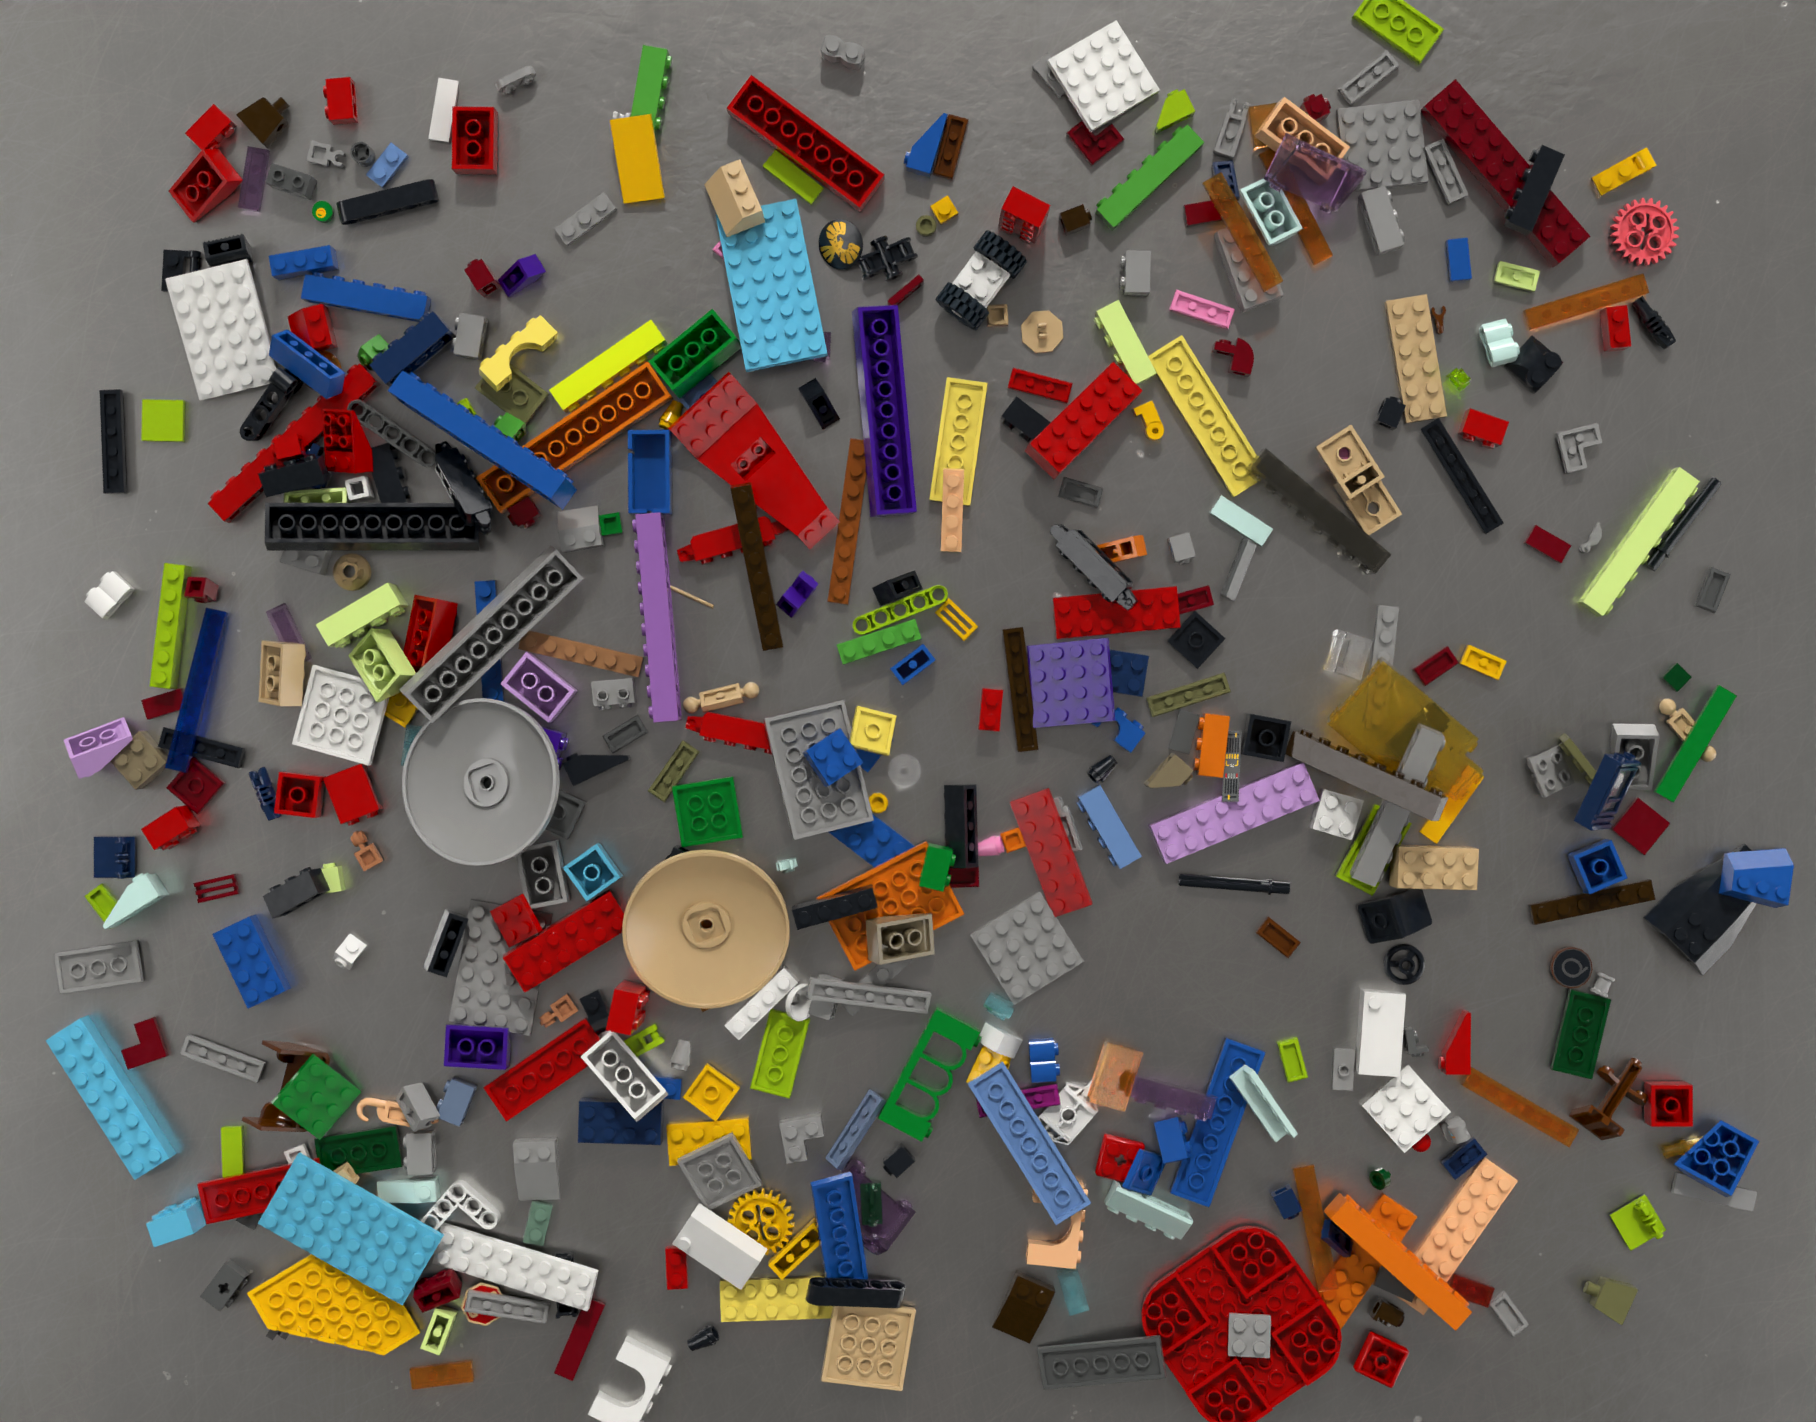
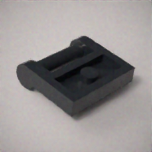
M164 249L161 291L169 292L166 278L185 274L186 258H190V273L198 271L201 252Z

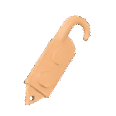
M364 1098L357 1105L356 1112L362 1121H369L362 1113L363 1107L368 1105L377 1107V1115L382 1122L410 1127L398 1102ZM434 1120L432 1124L439 1122V1120Z

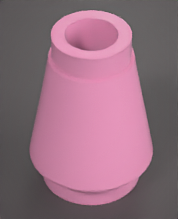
M994 835L978 843V856H996L1004 852L1001 836L996 837Z

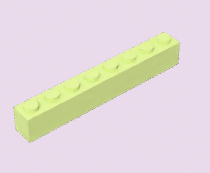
M1674 468L1577 603L1597 617L1608 615L1613 608L1612 603L1616 598L1619 599L1625 592L1624 586L1628 581L1631 582L1638 573L1636 570L1639 565H1643L1650 556L1648 554L1652 547L1656 548L1661 542L1662 538L1660 536L1664 531L1667 532L1674 523L1672 519L1676 514L1679 515L1686 506L1684 503L1687 498H1691L1697 492L1698 488L1696 486L1700 481L1682 468Z

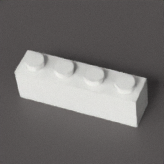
M784 966L724 1026L740 1040L798 984L799 979Z

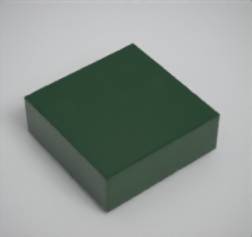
M1675 663L1661 678L1675 692H1678L1692 677L1678 663Z

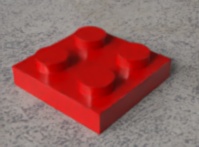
M524 894L489 911L509 948L543 930Z

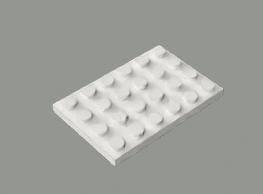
M248 259L166 278V284L199 400L202 401L270 384L269 378L278 367L276 361L269 356L271 342Z

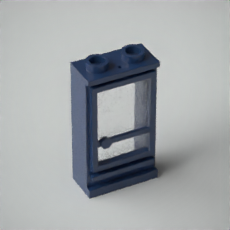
M1614 752V754L1604 755L1574 819L1575 822L1591 831L1611 829L1612 824L1610 822L1615 818L1613 815L1617 814L1638 770L1637 766L1641 765V762L1635 760L1636 757L1628 752L1623 754Z

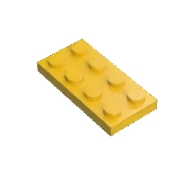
M749 1117L666 1124L669 1166L679 1165L677 1163L678 1158L733 1132L748 1159L752 1160Z

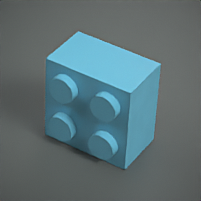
M600 842L563 867L586 902L623 877Z

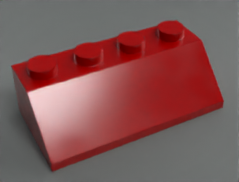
M414 595L403 652L416 673L451 640L458 603Z

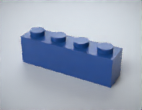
M288 329L272 335L269 350L271 358L325 399L342 393L345 379L344 371Z

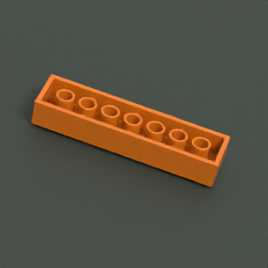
M1339 1193L1324 1209V1213L1456 1331L1472 1313L1468 1308L1469 1303L1441 1277L1437 1279L1438 1275L1428 1265L1424 1263L1421 1266L1423 1262L1410 1249L1406 1252L1407 1247L1394 1235L1390 1238L1392 1234L1379 1222L1374 1224L1376 1220L1364 1208L1359 1210L1361 1206L1348 1194L1344 1197Z

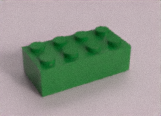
M711 309L648 362L680 399L741 348V344L717 313Z

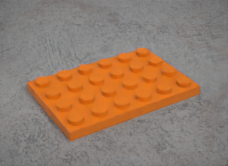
M927 841L816 897V899L862 886L873 885L878 908L828 921L854 971L872 962L868 960L867 919L931 913L933 930L964 915V911L950 885L948 887L945 886L943 892L919 886V879L928 846Z

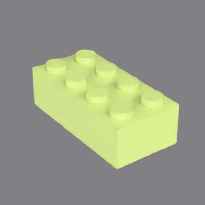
M386 583L317 623L316 626L328 646L340 647L342 649L352 643L351 639L357 636L358 638L365 636L369 631L368 629L374 626L378 628L387 623V618L403 614L405 612L404 608L409 605L396 584Z

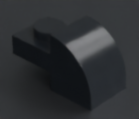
M598 989L579 1000L588 1016L587 1019L590 1025L599 1035L607 1031L606 1026L610 1008L607 1007Z

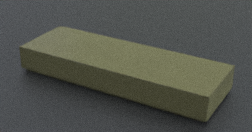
M682 740L648 792L665 803L673 792L672 786L678 785L700 751Z

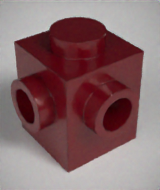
M1322 94L1307 96L1303 99L1304 102L1300 106L1301 110L1317 122L1327 118L1331 109L1328 99L1323 98Z

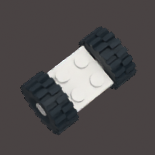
M986 230L973 248L976 252L954 282H947L935 299L946 312L975 331L978 330L989 315L986 308L1007 279L1016 278L1027 263L1025 256L1020 251L1016 250L1014 246L1010 245L1001 236H997L989 230Z

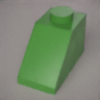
M507 412L504 416L500 415L494 422L495 427L506 437L510 436L518 443L528 432L523 421Z

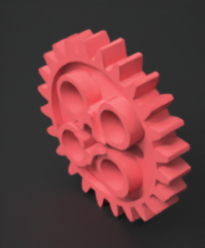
M1641 198L1639 202L1633 200L1631 201V206L1628 203L1623 206L1624 210L1620 209L1617 211L1619 216H1615L1612 219L1617 224L1610 226L1611 229L1615 230L1614 233L1610 234V237L1616 238L1611 244L1619 246L1615 252L1622 251V259L1626 256L1629 257L1628 263L1636 260V266H1639L1642 261L1645 266H1648L1650 261L1656 264L1658 263V258L1662 261L1666 258L1665 254L1669 255L1672 253L1669 247L1673 248L1677 245L1672 241L1679 238L1677 234H1674L1679 227L1673 226L1677 219L1670 218L1674 213L1673 211L1666 212L1668 205L1660 207V200L1653 204V198L1648 199L1647 202H1645L1644 198ZM1634 215L1639 218V225L1633 222L1632 217ZM1653 219L1659 221L1660 228H1656L1653 225ZM1629 236H1633L1636 239V245L1629 242ZM1650 239L1656 242V248L1650 246Z

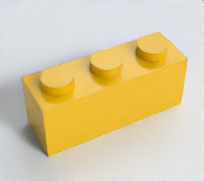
M813 1218L769 1259L768 1266L781 1280L820 1245L816 1219Z

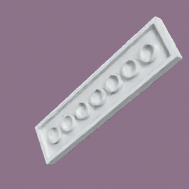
M443 1223L441 1225L440 1232L444 1236L435 1250L433 1264L449 1269L453 1268L455 1271L584 1311L589 1310L599 1270L451 1224Z

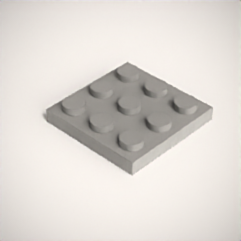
M733 1132L677 1160L703 1206L709 1210L762 1186L760 1177Z

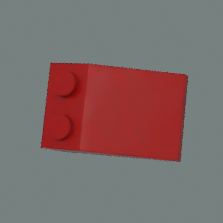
M218 148L202 149L168 192L190 220L196 223L230 196L243 179Z

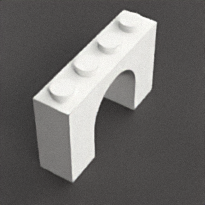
M627 1336L616 1360L636 1369L643 1376L645 1392L634 1401L624 1402L599 1390L588 1415L601 1422H644L641 1418L644 1412L649 1413L653 1402L650 1400L653 1394L658 1395L663 1385L660 1383L662 1376L667 1377L672 1367L669 1364L671 1357Z

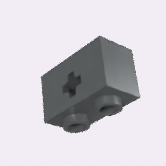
M272 163L266 183L274 189L311 200L317 180L311 175Z
M229 1259L224 1263L200 1297L219 1311L225 1306L229 1308L236 1299L234 1297L236 1291L239 1290L241 1292L248 1283L246 1278L250 1273ZM225 1283L229 1284L228 1289L224 1288Z

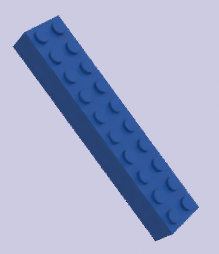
M402 370L388 389L403 405L563 510L577 491L572 485L574 481L567 477L568 475L558 468L556 470L542 457L539 459L530 449L525 446L524 448L521 447L516 440L510 436L506 437L495 426H489L485 423L484 419L476 414L474 416L463 405H457L453 402L452 398L444 393H439L434 386L428 382L424 383L416 374L412 372L407 374Z

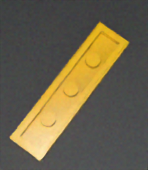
M1466 765L1444 795L1448 797L1439 821L1427 819L1419 832L1437 844L1481 783L1484 776L1469 765Z

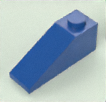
M943 113L912 146L911 152H906L903 163L907 165L906 171L930 178L948 114Z

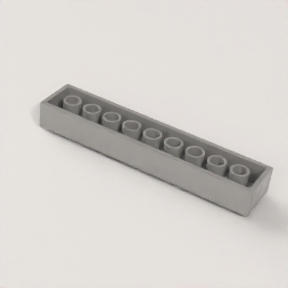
M550 545L399 690L433 723L584 578L557 549Z

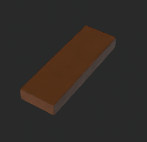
M951 114L948 115L933 170L934 176L953 180L969 119Z

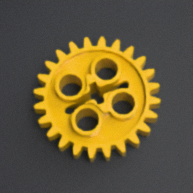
M755 1188L752 1195L747 1192L745 1193V1198L742 1196L738 1197L739 1203L734 1201L732 1205L734 1209H730L729 1214L731 1217H728L727 1222L732 1223L731 1225L768 1249L765 1253L766 1255L769 1254L770 1249L776 1253L777 1246L783 1248L784 1242H789L790 1238L788 1235L793 1234L791 1228L794 1227L795 1222L790 1220L794 1218V1214L789 1213L792 1207H785L787 1200L780 1201V1194L774 1197L773 1190L769 1194H765V1189L763 1188L761 1193L758 1194ZM756 1205L760 1206V1218L762 1222H765L763 1226V1232L766 1239H763L762 1237V1225L761 1222H758L759 1212ZM771 1207L774 1213L768 1214L764 1208ZM744 1211H751L754 1216L747 1217ZM775 1227L778 1229V1233H771L768 1228ZM754 1230L758 1233V1236L752 1237L748 1231Z

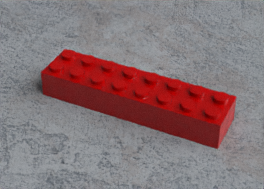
M752 75L727 107V112L730 116L859 212L862 211L885 180V174Z

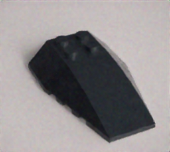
M1742 844L1731 852L1752 850L1746 844ZM1724 856L1717 862L1705 867L1699 873L1690 876L1686 881L1671 888L1643 917L1657 932L1663 933L1688 958L1687 961L1701 975H1704L1733 945L1757 904L1719 894Z

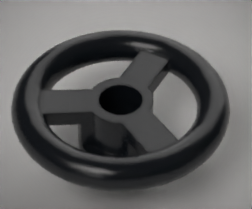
M1400 944L1393 947L1384 959L1386 975L1391 981L1399 985H1409L1420 979L1425 969V960L1422 953L1416 947L1409 944ZM1398 951H1409L1406 957L1401 958L1399 961L1391 960L1392 956ZM1416 955L1419 967L1413 976L1412 972L1415 970V962L1412 959ZM1405 961L1408 962L1407 968L1402 967V964ZM1390 967H1397L1400 972L1406 975L1407 979L1396 977Z

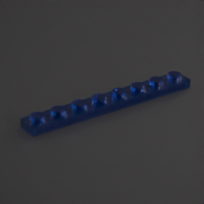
M207 607L205 609L165 766L167 769L188 773L228 616L227 612Z

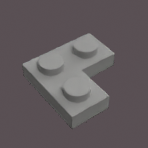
M1598 423L1556 433L1565 474L1588 468L1583 448L1603 443Z

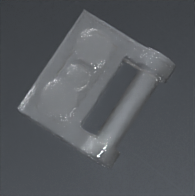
M1336 630L1334 634L1336 638L1331 655L1324 669L1361 680L1372 640ZM1344 639H1347L1349 644L1342 667H1338L1336 663Z

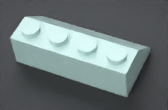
M1113 1180L1104 1200L1105 1205L1108 1206L1107 1209L1111 1212L1118 1214L1120 1211L1126 1214L1127 1219L1133 1222L1138 1220L1144 1222V1226L1153 1231L1159 1229L1164 1232V1236L1173 1240L1175 1237L1182 1239L1194 1222L1188 1212L1156 1197L1127 1190L1122 1187L1123 1182Z

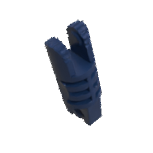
M261 767L258 773L257 771L249 772L254 791L256 790V796L261 803L260 807L268 821L281 817V814L274 813L276 793L274 787L271 786L272 782L267 769Z

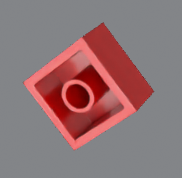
M287 771L279 772L274 813L310 818L321 817L325 788L323 778L326 776Z
M187 805L174 807L141 830L154 850L162 849L164 851L180 844L178 840L185 837L187 839L196 834V829L201 824Z
M1644 1081V1093L1647 1095V1102L1644 1105V1123L1651 1127H1693L1692 1084L1685 1081Z

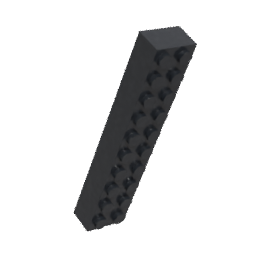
M265 503V546L267 551L479 550V531L477 527L465 525L454 503Z

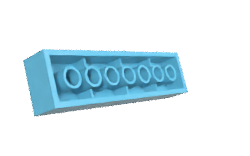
M89 1015L78 1019L45 1040L134 1180L177 1154Z

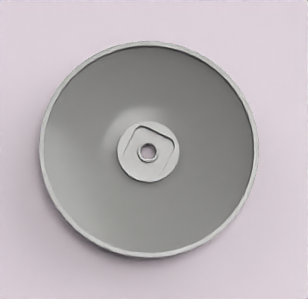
M475 698L452 704L433 723L429 720L418 732L409 748L402 775V793L405 809L418 836L440 856L459 864L471 866H487L502 863L518 856L532 846L544 832L552 818L560 786L557 756L548 735L540 724L517 706L487 698ZM489 777L491 779V786L486 789L483 782L485 778Z

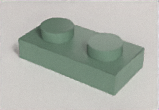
M538 1201L531 1202L522 1240L523 1243L544 1245L553 1207L552 1204Z

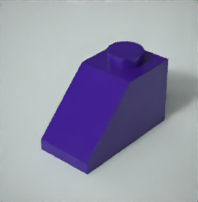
M533 254L518 259L498 279V282L507 297H511L536 282L546 270L537 255Z

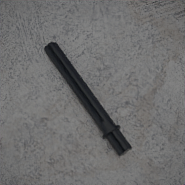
M1715 477L1708 481L1659 547L1655 548L1656 551L1646 562L1648 568L1656 571L1664 559L1669 558L1671 550L1719 489L1721 481Z
M1180 874L1178 878V884L1187 887L1268 893V895H1271V893L1289 894L1290 882L1272 881L1270 878L1269 880H1255Z

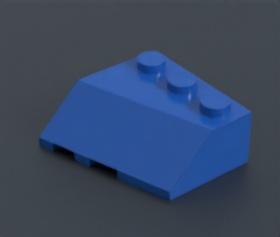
M1786 848L1725 853L1719 894L1773 908L1788 906L1794 864Z
M1720 1120L1673 1165L1695 1181L1724 1197H1730L1734 1193L1759 1141Z

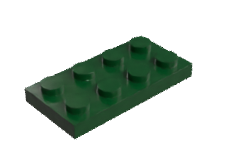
M1569 989L1551 1062V1070L1587 1079L1593 1078L1611 999Z
M397 1125L324 1136L320 1140L318 1138L314 1139L317 1158L320 1159L321 1165L332 1171L346 1162L351 1165L356 1174L404 1166Z

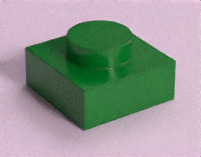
M620 512L599 515L602 536L623 533Z

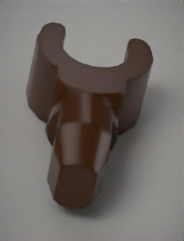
M1445 306L1441 307L1440 315L1435 313L1434 307L1430 309V315L1434 318L1438 334H1443Z

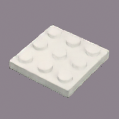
M1409 1065L1400 1071V1077H1393L1362 1105L1404 1153L1451 1113Z

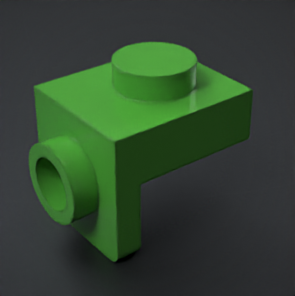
M380 334L363 344L357 354L360 363L369 370H372L370 364L373 362V357L380 352L383 354L389 349V344Z

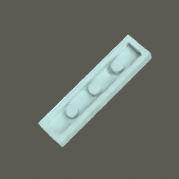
M1244 1065L1229 1077L1274 1142L1279 1141L1286 1134L1293 1138L1298 1135L1252 1068Z

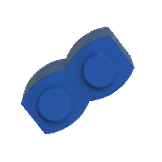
M1053 1038L1029 1039L1032 1083L1056 1081V1076H1060L1059 1063L1055 1064V1056L1059 1055L1058 1043H1054Z

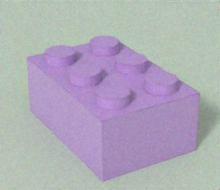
M525 652L501 682L503 687L548 723H553L578 692L577 689L531 652Z

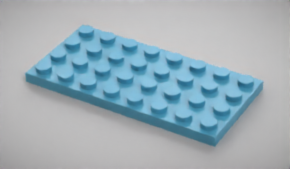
M796 199L762 205L761 209L765 223L726 237L720 220L716 215L746 372L828 356Z
M300 1152L297 1154L258 1222L264 1228L402 1306L444 1236L441 1232Z

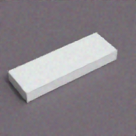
M438 78L428 138L431 141L450 144L452 135V106L457 105L459 81Z

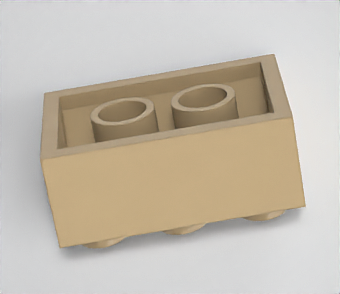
M740 159L721 166L704 184L726 237L765 223L763 211Z
M262 640L259 702L276 706H302L304 698L303 680L305 678V644Z

